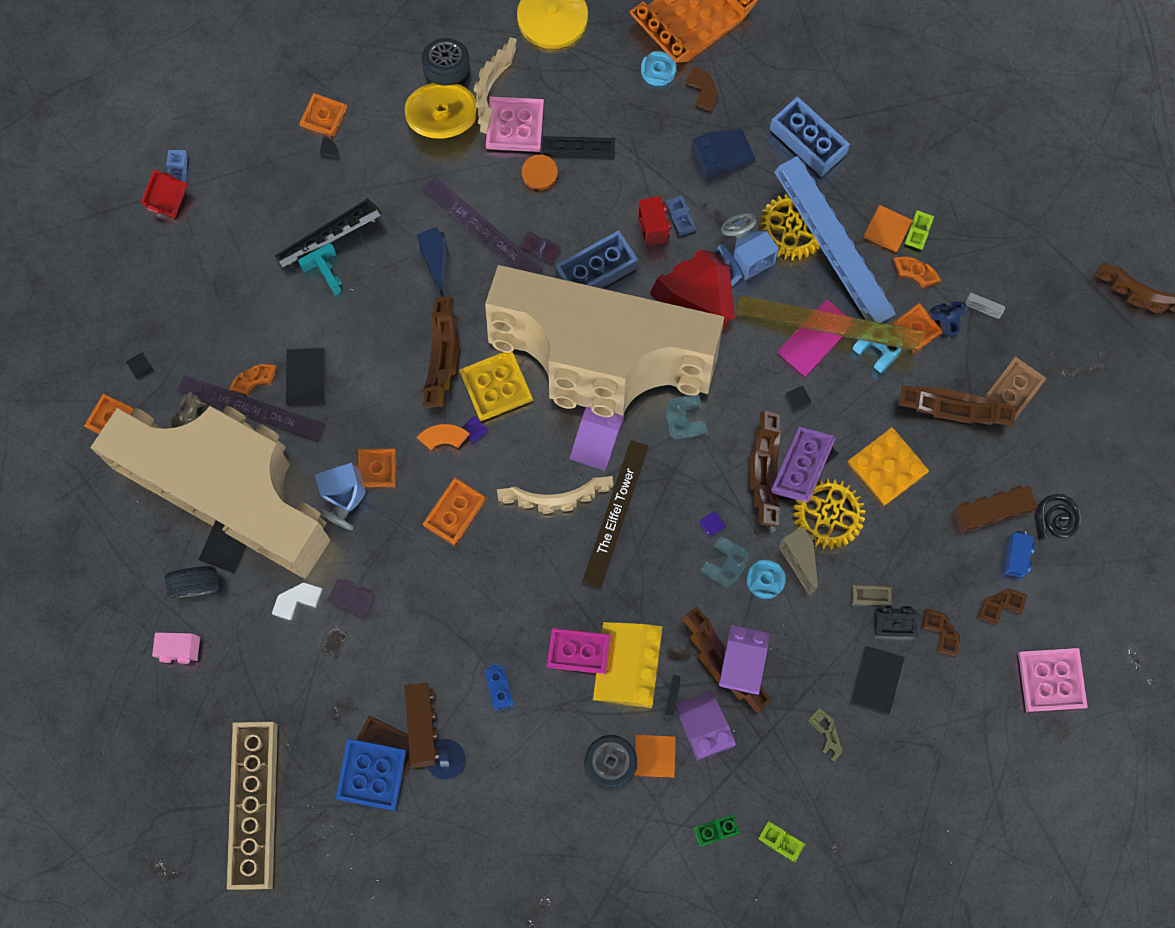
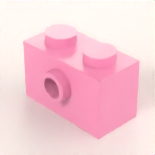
M155 633L152 656L158 658L159 662L171 663V660H178V663L189 664L190 660L197 661L200 637L189 633Z

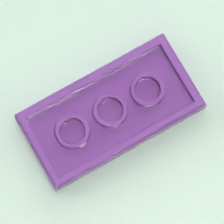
M799 426L773 484L772 493L808 503L835 442V435Z

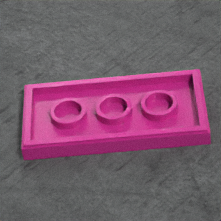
M826 299L777 353L806 377L854 326L855 322Z

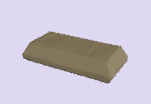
M853 585V604L892 606V586Z

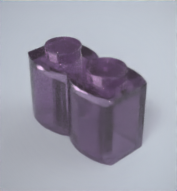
M346 578L343 581L338 579L327 599L328 602L364 619L374 600V596L371 594L372 591L363 586L359 589L353 586L354 582Z

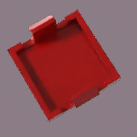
M154 169L141 204L148 206V210L157 214L161 212L175 218L188 183L174 178V175L167 172H160Z

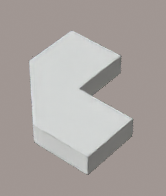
M307 583L299 584L278 595L272 615L292 620L298 602L316 608L323 589Z

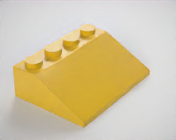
M603 622L602 633L611 635L606 674L596 673L593 701L652 709L662 626Z

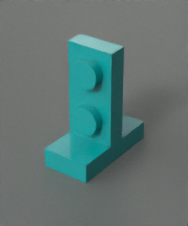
M330 242L302 257L298 262L304 273L318 266L334 295L341 293L339 286L342 283L337 275L333 276L331 273L333 268L328 260L337 255Z

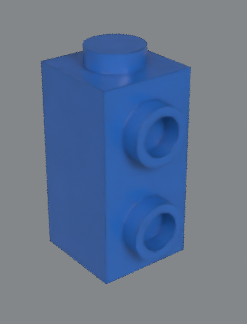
M1016 531L1009 537L1004 574L1023 578L1030 573L1032 569L1030 556L1035 550L1034 536H1030L1024 531Z
M499 664L488 666V669L484 670L494 710L499 711L513 707L514 703L504 666H499Z

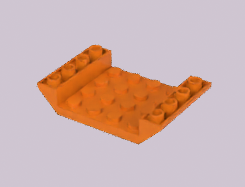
M654 0L648 6L644 2L640 3L630 11V14L675 63L689 62L742 22L757 3V0Z

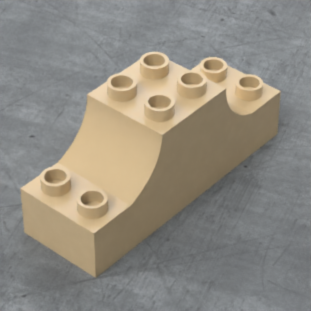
M498 265L485 303L488 343H492L494 348L502 352H512L514 349L526 351L534 356L548 374L549 398L554 399L557 405L569 409L580 405L591 408L592 412L598 416L612 417L614 413L624 415L627 406L636 396L658 386H676L681 393L686 395H698L700 392L708 394L718 357L724 316Z
M228 405L225 406L222 412L209 406L196 420L180 427L162 429L154 424L155 420L138 408L134 407L130 415L118 408L115 410L90 447L112 469L211 526L214 525L216 520L225 525L222 530L226 534L300 577L307 579L330 542V538L324 531L327 523L320 518L321 513L304 502H300L296 509L286 504L283 488L285 475L290 464L283 454L286 446L278 441L279 435L262 424H259L254 431L253 427L244 422L246 417Z

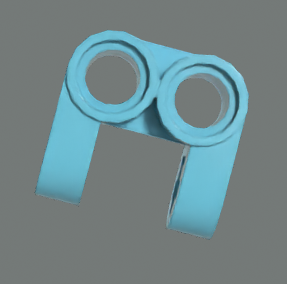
M875 324L858 340L853 350L861 355L870 345L878 348L883 356L877 361L874 368L878 372L883 373L900 355L903 344L900 338L892 336L884 325ZM879 333L882 335V338H875L873 334ZM893 345L897 350L891 351L887 346Z

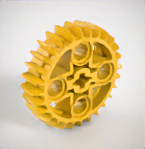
M785 194L784 199L778 196L777 202L772 199L771 205H766V210L762 211V216L759 220L760 231H767L778 247L777 257L784 254V259L791 256L793 261L794 257L798 256L800 260L802 254L807 258L809 252L814 254L815 249H819L820 245L814 235L807 231L809 227L801 214L793 210L796 206L791 198H788L787 194ZM789 208L787 214L778 212L780 209ZM771 221H777L779 224L774 225ZM772 234L782 235L781 242L776 240ZM798 240L809 242L805 245L797 246ZM790 241L793 245H787L785 242Z
M826 478L825 484H823L822 480L819 479L818 485L815 486L809 502L815 504L816 509L811 510L807 507V502L796 500V503L799 505H795L794 510L799 512H795L793 517L799 519L794 523L795 525L801 524L798 529L804 527L806 531H810L815 540V547L822 543V549H824L829 544L831 550L834 544H836L837 548H840L841 542L846 546L848 544L847 539L852 542L855 539L853 535H859L857 529L861 530L863 528V525L860 523L865 521V518L861 517V515L865 514V510H860V508L864 506V503H858L861 496H854L856 490L849 491L851 485H848L846 488L843 487L844 481L838 485L836 479L830 483L829 478ZM829 491L825 500L814 496L818 492ZM838 493L841 499H833L832 494ZM845 498L850 502L853 512L842 508ZM831 509V516L827 518V512ZM805 515L817 520L813 530L808 525ZM843 518H849L852 524H844ZM819 527L825 528L826 531H827V534H825V535L820 534V533L818 532L817 528H819ZM833 527L845 532L836 537H829Z

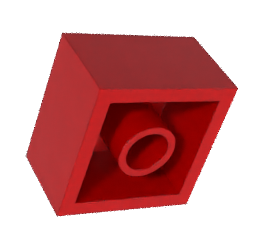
M661 196L642 199L638 203V219L645 248L666 245L668 237H670L671 223L670 219H666L667 207L666 203L662 202Z

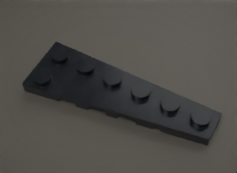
M367 198L275 255V258L282 267L289 266L294 261L368 222L373 223L377 221L379 216L383 214Z

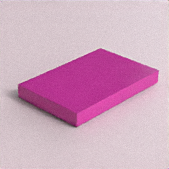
M552 628L546 667L606 674L611 635Z

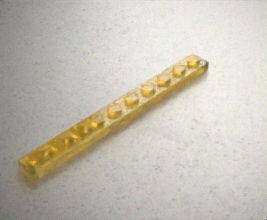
M742 295L739 296L735 312L739 316L918 352L922 351L926 334L923 331Z

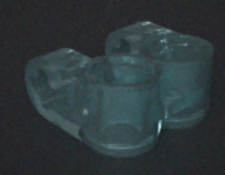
M700 395L677 397L668 401L665 408V416L668 420L669 433L673 438H688L708 432L705 421L689 423L685 410L694 409L702 405ZM677 407L680 412L674 413L670 408ZM675 425H682L684 430H677L675 428Z
M718 537L714 547L729 555L721 569L705 561L700 571L724 586L730 587L737 583L747 565L749 554L746 549L723 537ZM741 555L744 561L738 563L734 560L733 556ZM730 571L734 574V578L727 579L724 573Z

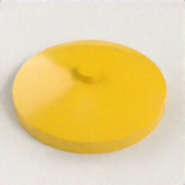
M520 0L517 9V20L522 34L531 43L542 48L558 49L574 43L581 37L587 26L588 9L585 0Z
M435 83L427 84L415 90L408 97L405 104L406 121L420 135L430 138L453 137L463 133L473 125L478 113L476 108L477 101L471 91L459 84L450 86Z

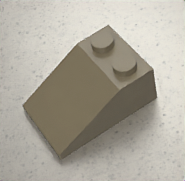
M801 527L784 537L779 548L807 593L811 596L818 587L814 538L809 530L806 531L804 527Z

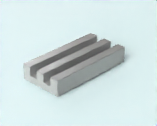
M972 292L965 302L968 307L998 319L1005 310L1004 305Z

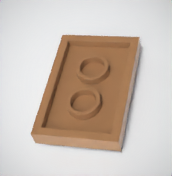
M1015 356L985 397L1001 401L1007 405L1017 406L1016 420L1047 378Z

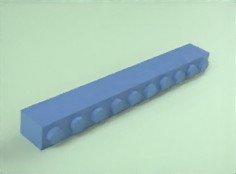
M796 156L781 164L774 173L869 326L872 327L875 324H882L896 314L894 306L888 302L882 287L878 286L874 274L867 268L864 258L857 252L854 242L849 239L844 226L837 220L834 210L827 204L825 195L819 191L815 179L806 170L805 163Z

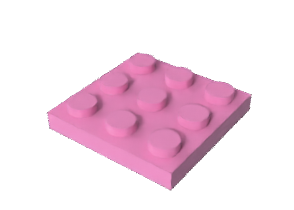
M490 97L489 108H493V114L486 137V149L540 152L544 99Z
M1079 648L1018 653L1026 712L1084 709L1088 707Z

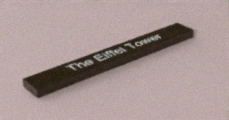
M630 440L582 580L583 584L601 589L649 448L648 445Z

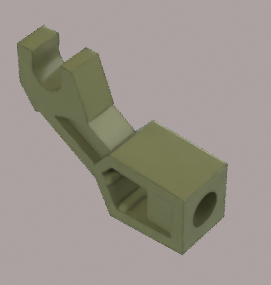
M819 708L808 721L821 734H825L827 741L822 752L825 754L828 750H833L834 756L831 760L834 762L841 755L842 746L840 745L834 719ZM823 718L829 723L827 730H824V727L819 725Z

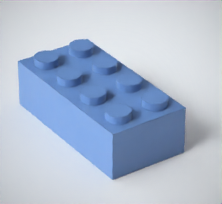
M798 96L771 121L770 130L821 177L848 152L850 144Z
M618 230L555 265V275L558 279L602 289L638 269V259Z

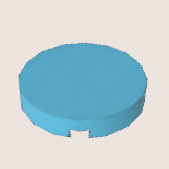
M654 51L644 57L641 63V74L643 79L649 84L663 86L674 79L676 63L667 53Z
M772 560L758 561L750 567L747 574L749 590L755 596L762 599H770L777 596L783 590L786 583L784 570H782L777 562Z

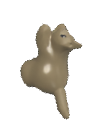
M191 391L188 394H184L180 402L181 411L176 413L171 420L172 428L180 427L196 420L197 410L206 403H203Z

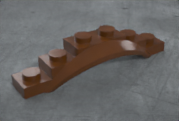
M1104 262L1098 267L1095 276L1100 277L1104 281H1112L1111 288L1118 293L1129 294L1127 301L1133 305L1146 307L1155 313H1163L1167 308L1175 312V294L1150 288L1129 276L1121 267Z
M450 296L436 298L434 311L432 312L431 357L427 380L423 388V406L426 408L443 406L444 391H448L450 388L451 375H456L460 339L455 337L457 319L453 317L454 298Z
M902 385L899 398V406L915 408L918 412L934 414L933 417L969 424L977 422L988 425L996 423L1013 426L1015 422L1017 406L1007 405L1001 401L969 393L940 388Z
M764 410L760 412V431L755 432V451L750 452V490H754V507L759 508V524L777 527L779 526L781 507L778 494L772 493L771 489L778 475V453L781 436L780 414Z
M696 606L683 616L682 619L694 633L690 639L701 651L698 658L716 681L720 683L726 648L716 634L711 621ZM762 685L760 686L759 695L731 689L739 701L745 698L756 713L772 701L763 690Z

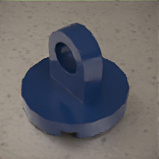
M954 301L951 302V305L946 306V303H942L932 307L929 310V315L932 320H940L941 329L945 335L956 336L961 328L959 316L967 313L968 309L965 302ZM951 322H952L953 328H952V330L950 331L949 326H950V324H951Z
M441 739L434 742V747H438L439 759H435L436 766L427 767L428 770L439 779L449 780L458 776L465 766L466 756L463 748L451 739Z

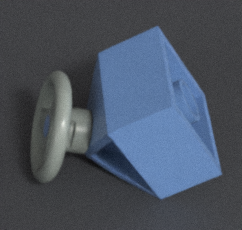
M751 213L735 215L725 221L721 227V232L724 235L736 237L733 258L741 270L743 281L775 264L779 251L767 231H749L757 222L756 216ZM748 219H751V222L748 225H746L745 222Z
M349 463L315 474L320 496L334 506L331 513L320 509L321 516L346 530H353V526L344 519L366 494L360 470L353 463Z

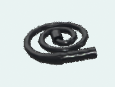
M1053 494L1045 497L1040 502L1036 513L1040 539L1048 538L1044 517L1045 506L1049 501L1056 498L1064 499L1074 507L1077 518L1076 525L1068 533H1061L1054 528L1051 522V515L1058 508L1066 509L1068 512L1059 513V515L1055 516L1054 523L1056 527L1061 530H1068L1075 521V514L1068 505L1056 504L1047 513L1046 521L1048 527L1054 534L1060 537H1070L1077 532L1080 527L1081 514L1078 505L1072 498L1064 494ZM1069 514H1070V522H1069V524L1066 525V526H1062V525L1059 523V519H1060V520H1069Z

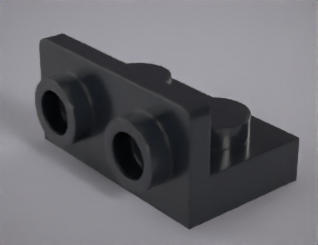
M892 606L876 608L877 636L917 637L918 613L910 606H901V609H896Z

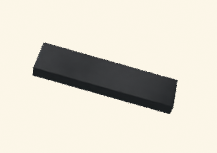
M543 136L542 155L615 157V138Z

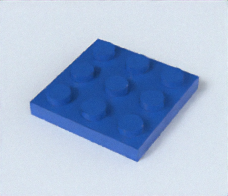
M348 738L335 799L395 811L407 749Z

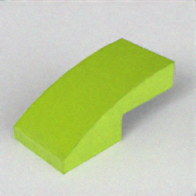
M917 210L905 244L923 250L934 216Z
M769 821L758 838L793 862H796L805 846V843L789 835L786 831Z

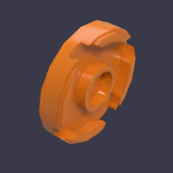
M534 155L524 162L522 166V179L529 188L545 190L556 182L558 170L555 162L550 157Z

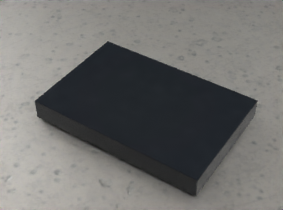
M324 348L287 349V405L325 404Z
M216 520L198 560L235 574L247 545L226 534L222 530L225 525Z
M865 646L851 704L889 715L905 657Z

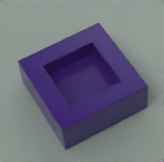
M475 416L461 427L470 433L468 438L473 443L488 431Z
M715 510L699 521V524L709 538L726 527Z

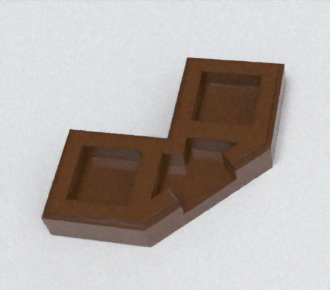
M692 67L686 80V85L701 90L695 106L712 112L719 93L710 73Z
M1008 588L983 600L977 618L997 625L1002 608L1021 614L1028 595Z
M925 609L921 629L940 633L937 653L957 657L961 636L950 623L946 613Z

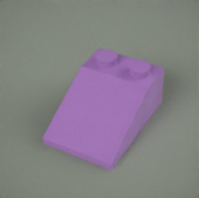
M586 407L570 460L606 471L624 420V415L614 413L612 417H601L593 413L591 408Z
M731 625L719 686L759 695L770 633Z
M712 690L675 704L697 761L736 745Z

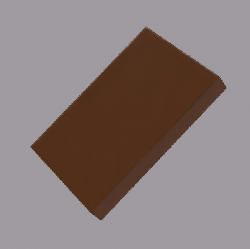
M369 715L356 740L407 749L402 778H405L411 766L408 734Z

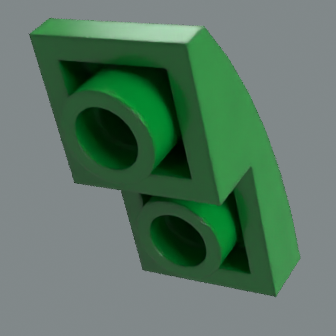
M734 814L693 827L699 847L740 834Z

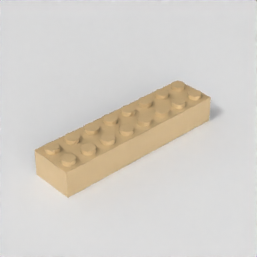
M274 722L233 723L227 890L273 889L278 725Z

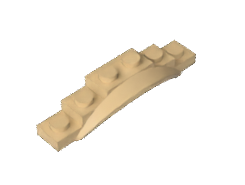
M510 37L508 44H504L503 50L498 49L496 56H492L491 62L486 61L484 68L481 67L479 72L480 81L475 83L476 108H479L478 124H481L480 132L488 133L492 122L493 108L488 107V93L498 76L512 64L516 51L517 39Z
M595 477L580 488L553 495L534 494L521 490L518 487L497 489L498 500L503 503H512L518 499L519 507L522 506L525 509L538 505V511L543 512V514L553 513L554 510L560 509L564 512L572 511L573 508H577L576 500L581 502L591 501V498H595V490H598V492L610 491L613 488V477Z

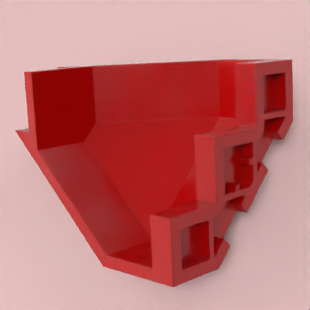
M699 250L694 253L695 257L689 261H682L673 267L672 272L667 275L662 274L656 279L649 293L656 301L724 316L723 328L728 319H735L730 268L715 252Z

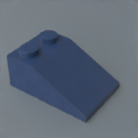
M742 129L709 132L693 138L692 150L705 179L756 161Z
M434 227L416 236L420 251L440 296H444L447 266L446 250H448L444 233L439 232L438 227Z

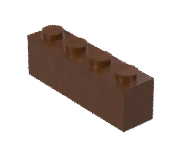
M1023 485L1013 487L1012 491L1007 493L1003 490L994 493V496L990 498L986 496L977 498L974 503L969 504L967 501L958 504L953 514L961 534L1033 512L1038 506L1030 486L1023 487Z
M428 683L404 685L411 768L436 766L435 759H439L438 747H434V740L437 739V728L432 727V720H436L435 708H431L430 701H434L433 689H429Z

